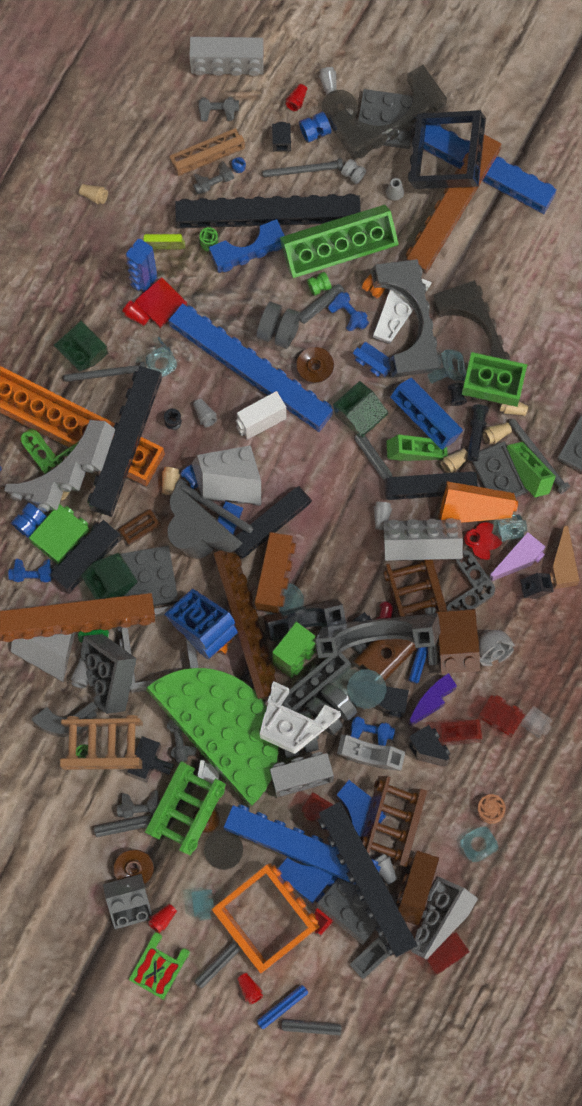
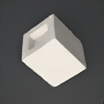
M204 760L200 761L198 777L213 784L215 778L219 779V773L211 764L205 763Z

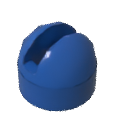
M242 157L234 158L231 163L232 170L235 173L244 172L246 169L245 160Z

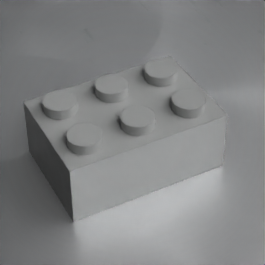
M322 752L314 753L308 759L303 757L295 758L292 760V763L286 765L284 762L277 763L270 769L276 798L332 783L334 780L328 754H323Z

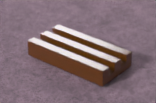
M149 509L118 530L130 546L160 527L161 524L151 509ZM149 515L151 516V518L145 521L144 523L140 524L127 534L125 533V531L131 528L132 526L136 525ZM152 522H155L154 524H152L151 526H149V527L146 528L145 530L141 531L140 533H138L137 535H135L134 537H132L131 539H129V537H131L132 535H134L135 533H137L138 531H140V530L143 529L144 527L148 526V525L151 524Z

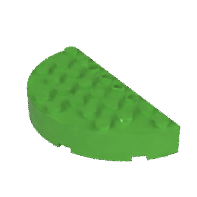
M191 668L176 671L161 677L149 685L146 689L149 695L250 808L268 787L272 779L270 769L277 763L278 746L260 738V730L264 714L267 710L263 700L258 699L256 692L240 679L225 672L207 668Z

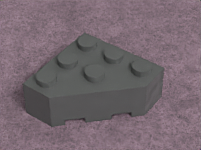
M104 634L84 636L80 654L82 661L87 663L89 671L86 672L90 687L93 686L96 696L93 697L95 705L106 714L124 712L128 702L137 658Z

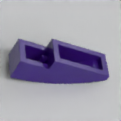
M449 673L439 679L421 698L410 718V726L415 725L444 707L445 702L442 698L457 688Z

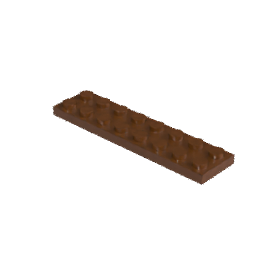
M219 550L214 553V557L257 698L268 700L272 690V683L276 682L275 668L270 662V652L264 643V633L258 623V613L253 607V597L248 591V581L241 568L242 561L237 554Z

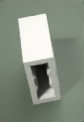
M276 391L237 412L236 428L241 436L244 435L248 440L286 419V406L278 392Z

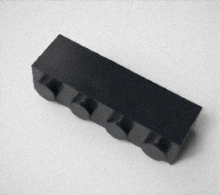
M104 519L101 523L97 522L92 527V532L87 537H82L76 549L70 550L65 555V560L61 564H56L51 571L52 579L68 594L122 540L121 535Z

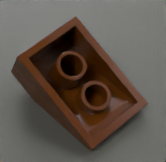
M476 610L436 611L441 631L438 637L439 668L441 674L480 671Z

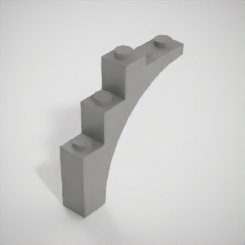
M90 420L77 446L56 468L32 481L6 484L4 491L10 494V498L21 501L25 499L38 505L37 508L42 511L48 512L49 509L57 510L63 491H79L85 472L102 471L115 428L106 421Z

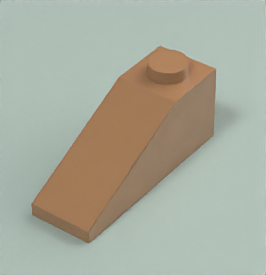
M568 526L563 528L552 569L549 573L555 589L577 586L580 581Z

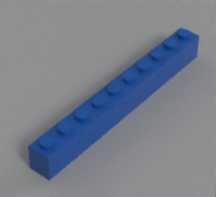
M181 304L169 319V325L172 329L265 395L269 396L277 391L289 412L316 431L320 432L333 416L332 406L328 402L317 399L316 394L311 390L306 391L297 380L289 379L284 371L281 369L276 370L267 359L259 358L253 349L242 346V343L237 338L228 336L227 332L220 326L215 327L211 324L212 322L209 318L198 315L192 306Z

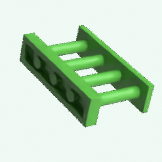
M180 762L145 833L159 840L164 835L182 844L179 850L191 856L192 852L197 848L198 840L219 798L224 794L226 784L216 778L212 784L194 775L195 768ZM188 782H192L209 791L204 802L184 792ZM180 799L200 809L195 819L175 810ZM171 817L191 826L186 837L166 827Z

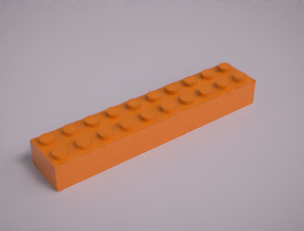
M0 366L1 414L67 447H71L80 441L90 420L106 421L114 428L115 423ZM141 437L127 477L147 487L165 455L164 448Z

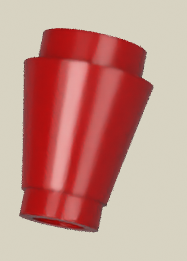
M298 84L286 98V107L291 111H298L302 108L308 90L305 85Z
M130 300L122 310L125 317L142 326H145L150 319L136 301Z
M168 904L150 917L149 926L157 933L165 931L177 910L171 904Z
M244 973L237 978L244 999L250 1005L263 998V990L248 973Z

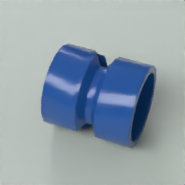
M323 111L313 115L312 119L308 117L299 121L301 133L307 143L318 139V136L324 137L332 133L328 118Z
M28 502L21 510L23 515L16 516L11 522L27 538L36 530L35 526H40L47 518L41 510Z

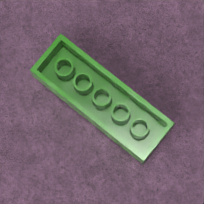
M386 205L280 237L287 268L293 278L399 245L392 214Z

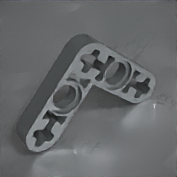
M463 550V557H469L467 562L471 566L467 571L465 569H467L468 565L465 562L461 563V559H456V564L473 588L448 604L447 611L452 610L451 607L454 609L460 607V601L465 609H476L494 596V584L470 551ZM477 570L480 572L481 577L474 580L470 577V572ZM484 586L485 588L490 587V594H482L480 597L482 600H480L479 596L475 593V591H477V593L480 594L483 591ZM473 596L476 599V603L469 606L466 604L465 598Z

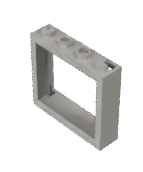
M173 606L155 608V617L163 616ZM118 627V632L122 631L123 639H119L120 647L131 654L128 628ZM186 638L190 668H199L196 649ZM133 673L130 690L132 693L146 691L147 687L156 680L136 683L135 674Z

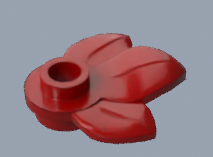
M481 523L476 529L468 530L464 536L465 544L472 548L476 557L483 560H489L490 551L502 545V541L492 534L494 527L492 523ZM475 536L477 541L472 542L470 537Z

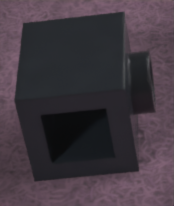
M277 122L272 124L273 152L291 151L290 123Z
M536 573L520 580L524 598L537 599L554 592L549 573Z

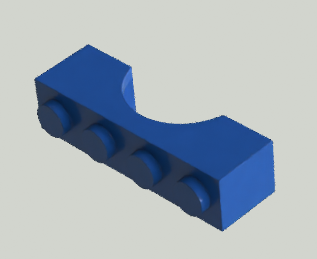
M276 219L260 226L259 236L253 244L247 247H236L225 240L210 246L209 254L218 273L222 271L228 272L234 266L239 264L245 265L251 259L256 257L262 258L273 250H281L280 237L285 235Z

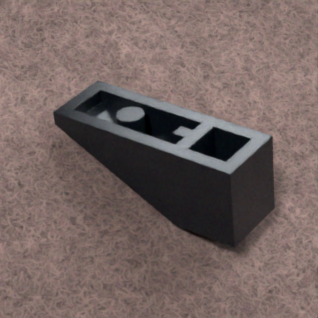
M351 680L350 688L384 713L389 714V717L400 718V716L405 715L409 690Z

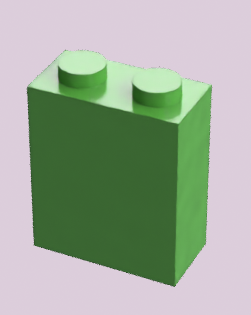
M60 504L58 509L53 510L29 537L31 543L56 564H61L65 560V555L70 550H75L80 539L90 533L87 527L89 524L83 518H76L73 515L74 512L68 506L63 507Z

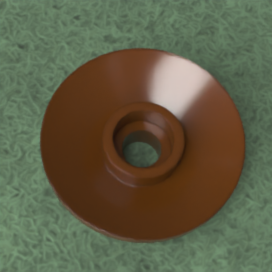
M310 347L304 350L297 359V371L308 382H323L333 373V357L323 348ZM318 365L319 368L317 370L312 369V366Z
M138 849L124 851L117 857L114 863V874L117 880L142 874L144 884H146L153 875L154 866L152 859L147 853ZM132 863L137 864V867L131 868L130 865Z

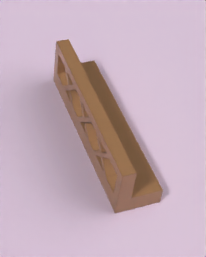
M235 128L172 154L169 158L177 175L181 176L245 149V141ZM235 135V138L226 141L228 137ZM213 143L218 144V145H216V146H213V147L209 148L210 145L213 144ZM197 150H200V151H201V152H199V153L193 155L194 151H197ZM180 157L185 158L177 162L175 161V159Z

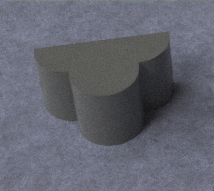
M179 487L173 491L170 498V507L175 516L168 526V538L174 546L195 559L208 556L214 549L232 552L240 547L242 542Z

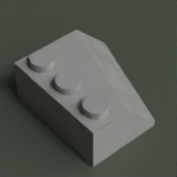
M251 445L196 456L192 466L203 499L237 501V503L241 504L252 503L261 506V478Z
M75 632L69 635L55 634L51 637L38 636L29 640L23 638L15 639L12 641L11 653L64 682Z

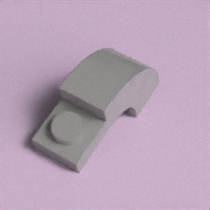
M341 735L337 754L360 764L401 771L405 751L392 746L375 745L348 735Z

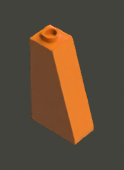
M447 481L439 520L453 518L461 520V523L512 518L513 511H517L518 501L515 499L514 493Z

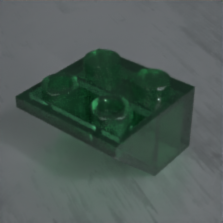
M82 321L54 344V347L79 372L95 366L109 354L107 346Z
M361 381L356 383L333 404L335 416L361 438L389 414L376 394Z
M120 553L94 562L81 575L96 600L123 597L138 583Z

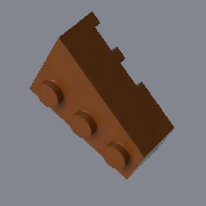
M418 850L415 857H410L407 868L411 870L409 874L405 873L402 883L406 887L404 892L400 891L397 903H400L398 910L405 922L419 926L440 857Z

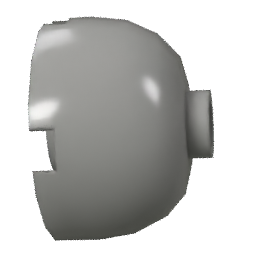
M488 629L481 633L478 638L481 665L492 666L491 662L498 659L500 663L513 653V646L515 644L507 633L495 629Z

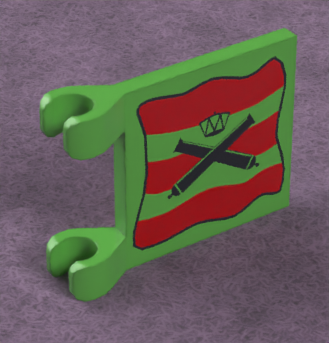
M154 933L129 980L164 1000L188 958L190 951L183 948L176 960L156 949L162 939V935Z

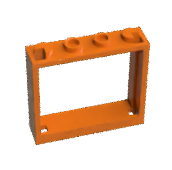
M271 863L264 866L212 908V911L260 974L320 927L317 924L316 916L313 913L309 914L305 907L307 905L303 899L296 897L292 892L294 891L293 886L288 881L282 879L280 876L282 874L275 865L272 866ZM265 874L269 876L308 927L267 961L225 908Z

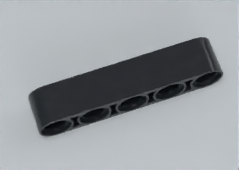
M456 472L389 477L384 479L385 498L387 500L443 497L447 481L478 487L477 473Z
M300 486L293 489L250 524L253 527L251 533L243 530L235 536L242 544L234 552L241 559L248 556L269 538L270 532L276 533L309 506L312 499Z

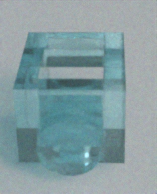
M520 514L512 515V518L498 519V532L501 541L524 537V532H527L526 520L523 521Z
M212 889L192 892L194 916L199 918V921L211 919L214 903L213 898L209 899V896H213Z

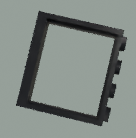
M481 110L417 114V121L414 122L415 138L412 139L413 154L410 156L411 171L408 173V181L414 189L479 187L486 117ZM472 123L467 173L420 176L426 125Z

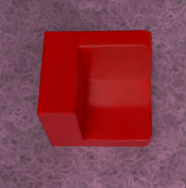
M317 908L314 915L320 927L314 932L321 937L334 921Z

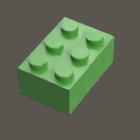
M471 352L462 395L518 407L527 364Z
M296 622L272 652L273 665L290 678L294 674L298 676L304 668L302 665L305 660L309 661L315 654V635Z

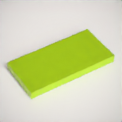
M181 234L144 235V242L152 246L153 249H185V241Z

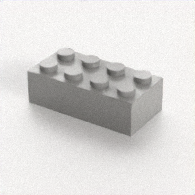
M190 37L191 74H214L218 76L223 74L234 76L241 74L258 76L263 74V38Z
M449 518L447 520L428 519L418 521L411 519L408 521H384L385 561L463 559L461 520Z

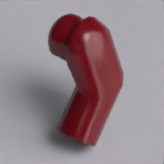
M383 601L379 606L381 609L380 616L374 620L391 618L392 605L387 601Z

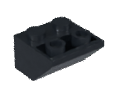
M430 725L409 736L407 744L417 760L443 767L448 765L449 755H451L445 744L441 745L439 741L440 735L435 728L431 729Z

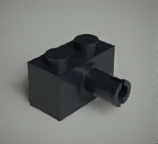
M142 736L135 755L142 760V769H128L127 773L130 777L147 783L154 769L170 776L174 764L158 758L161 750L159 742Z

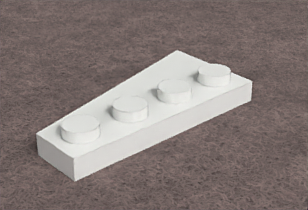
M422 279L427 291L432 282ZM389 290L373 338L390 344L414 310L410 302L401 294Z

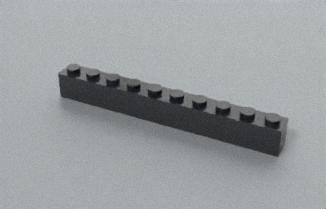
M330 194L320 197L318 195H310L308 197L293 195L287 198H282L281 196H273L272 198L257 196L253 199L237 197L235 199L217 198L216 200L200 198L198 200L181 199L180 201H175L177 229L261 226L276 219L280 226L317 225L361 212L360 195L346 194L345 196Z

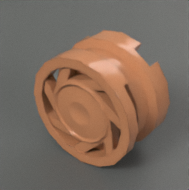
M489 794L482 797L477 810L482 821L488 824H496L504 817L506 808L502 798L498 795Z

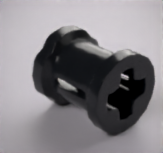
M453 383L448 386V391H450L451 406H461L467 403V399L462 395L463 383Z
M173 408L165 412L166 427L172 430L179 429L182 423L180 412Z

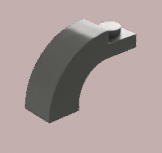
M91 702L73 716L79 717V719H94L97 717L96 713L99 710L94 702ZM48 707L32 718L36 726L42 731L57 737H69V727H64L61 724V720H67V717H59L53 714ZM77 727V735L83 733L88 728Z

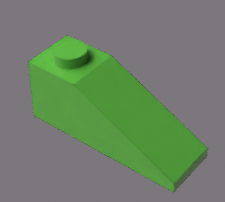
M396 435L387 440V458L391 460H443L444 457L448 456L447 447L441 450L431 438Z
M523 442L508 445L507 450L523 486L534 497L549 494L556 476Z

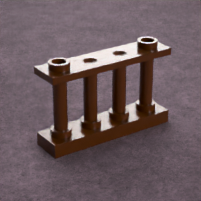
M432 559L422 560L419 564L393 571L391 570L390 563L386 564L383 575L385 582L389 581L399 617H405L404 614L430 607L436 608L437 611H447ZM419 571L426 572L428 579H425V582L397 589L394 578ZM425 589L431 590L433 597H430V600L402 607L399 596Z
M378 776L374 783V793L360 839L368 854L370 850H374L390 856L392 865L407 867L427 791L419 788L411 789V792H407L389 785L391 777ZM388 792L406 799L408 802L406 810L402 811L384 804L386 793ZM381 811L401 818L400 830L378 823ZM376 830L396 837L395 849L373 842Z

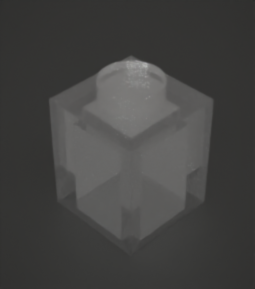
M533 706L520 725L537 738H540L542 734L546 736L552 729V726H550L552 719Z

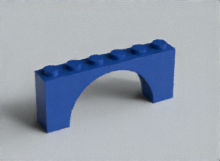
M348 780L338 792L336 798L346 808L356 832L361 837L372 797ZM381 811L378 823H382L386 818L385 812ZM288 857L278 868L282 873L280 875L282 879L288 881L293 886L294 891L312 905L315 901L318 903L325 895L324 889L327 886L331 887L338 879L336 876L312 866L296 863Z

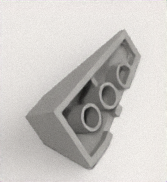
M438 876L428 895L427 901L429 903L427 910L422 915V918H424L422 926L417 930L415 941L418 946L411 952L427 960L468 917L478 898L465 888Z

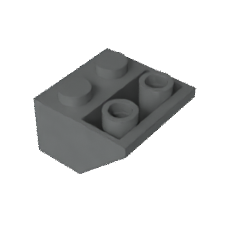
M142 874L103 884L106 902L115 929L151 920L152 911Z

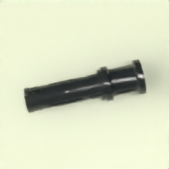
M481 404L472 406L473 417L470 420L471 435L467 460L471 462L479 461L482 432L487 424L485 419L489 408Z

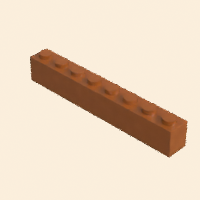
M485 134L479 186L502 148L500 142ZM468 152L462 161L464 163L462 168H458L454 174L467 173ZM478 187L445 188L444 198L442 201L438 200L434 207L435 213L433 216L429 215L425 222L426 228L423 232L420 231L415 239L417 241L415 246L409 248L406 254L407 261L418 259L422 272L427 274Z
M152 593L0 611V641L11 642L15 639L23 638L29 640L38 636L51 637L55 634L69 635L80 631L86 633L96 629L109 630L113 627L128 628L138 624L149 625L155 622Z

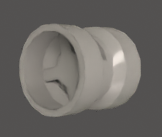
M352 159L347 161L341 171L343 176L351 178V181L355 184H358L366 173V169L358 166Z

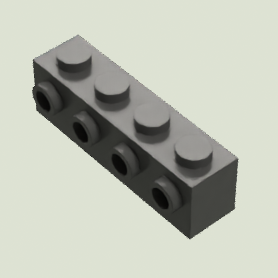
M342 653L338 656L325 657V661L320 665L316 664L313 666L306 677L302 676L294 683L295 686L289 690L290 693L282 703V706L298 713L313 697L320 695V691L328 683L333 684L351 668V663Z

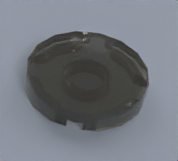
M226 830L214 832L205 843L204 853L206 860L214 868L220 870L232 869L239 864L243 857L244 848L241 839Z

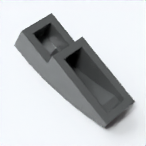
M384 936L382 938L378 937L350 964L362 979H365L390 956L384 946L387 944Z

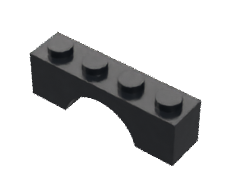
M338 599L263 617L266 635L271 641L284 638L296 622L304 628L314 626L331 627L346 623L343 604Z

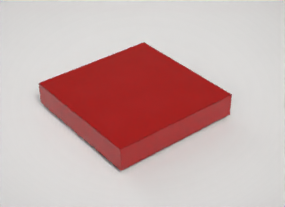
M162 277L135 300L159 328L169 321L182 303L187 305V302Z

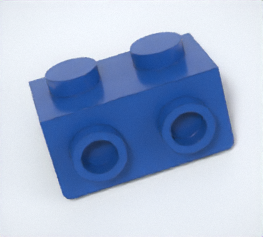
M364 342L360 349L357 347L354 350L355 361L361 366L367 365L370 367L369 371L377 377L381 375L386 378L391 371L389 365L390 358L369 343Z

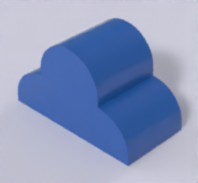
M191 589L164 614L174 627L187 638L192 646L208 660L238 633L231 614L195 589Z

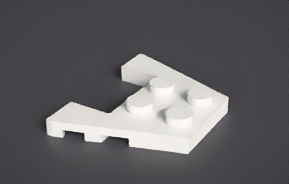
M273 682L267 710L264 714L260 730V738L295 754L339 719L341 713L324 705L315 720L282 706V703L290 693L289 688Z

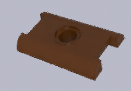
M403 639L375 640L359 654L353 663L358 668L361 665L365 666L376 677L373 682L376 685H382L417 648H415L413 642ZM381 650H388L390 658H383Z

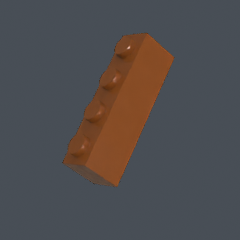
M270 532L255 599L256 610L279 613L280 607H284L285 596H283L284 589H288L289 584L287 574L291 572L293 565L291 555L296 552V543H294L293 536Z

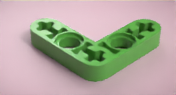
M29 429L21 436L22 444L44 474L50 472L52 467L63 462V456H69L79 443V441L55 456L36 430ZM30 436L33 437V440L31 441L28 440V437ZM39 449L46 453V458L39 456Z

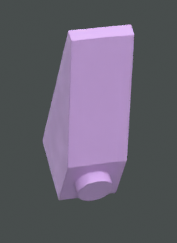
M527 533L491 573L489 579L494 581L532 566L535 561L539 563L545 556L543 553L545 546L531 534Z

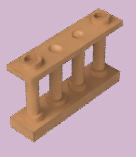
M128 715L123 719H79L76 716H69L67 720H61V724L64 727H69L68 756H66V759H60V767L63 770L142 769V760L135 755V726H143V721L138 716ZM116 726H128L127 755H125V758H117V755H115ZM77 727H88V755H86V758H78L76 756ZM96 727H108V747L105 758H98L96 756Z

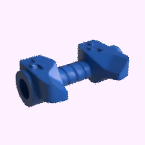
M341 292L335 297L328 309L334 313L344 308L351 315L346 329L354 331L358 327L363 330L369 324L367 314L362 311H356L349 303L350 295L347 292Z
M16 559L14 568L9 569V580L22 582L24 578H38L41 582H51L52 568L50 559L45 560L38 571H25L23 561Z
M356 716L353 718L351 726V737L359 739L363 731L378 734V745L386 746L387 740H393L395 728H391L390 724L386 722L381 723L379 727L365 724L362 717Z

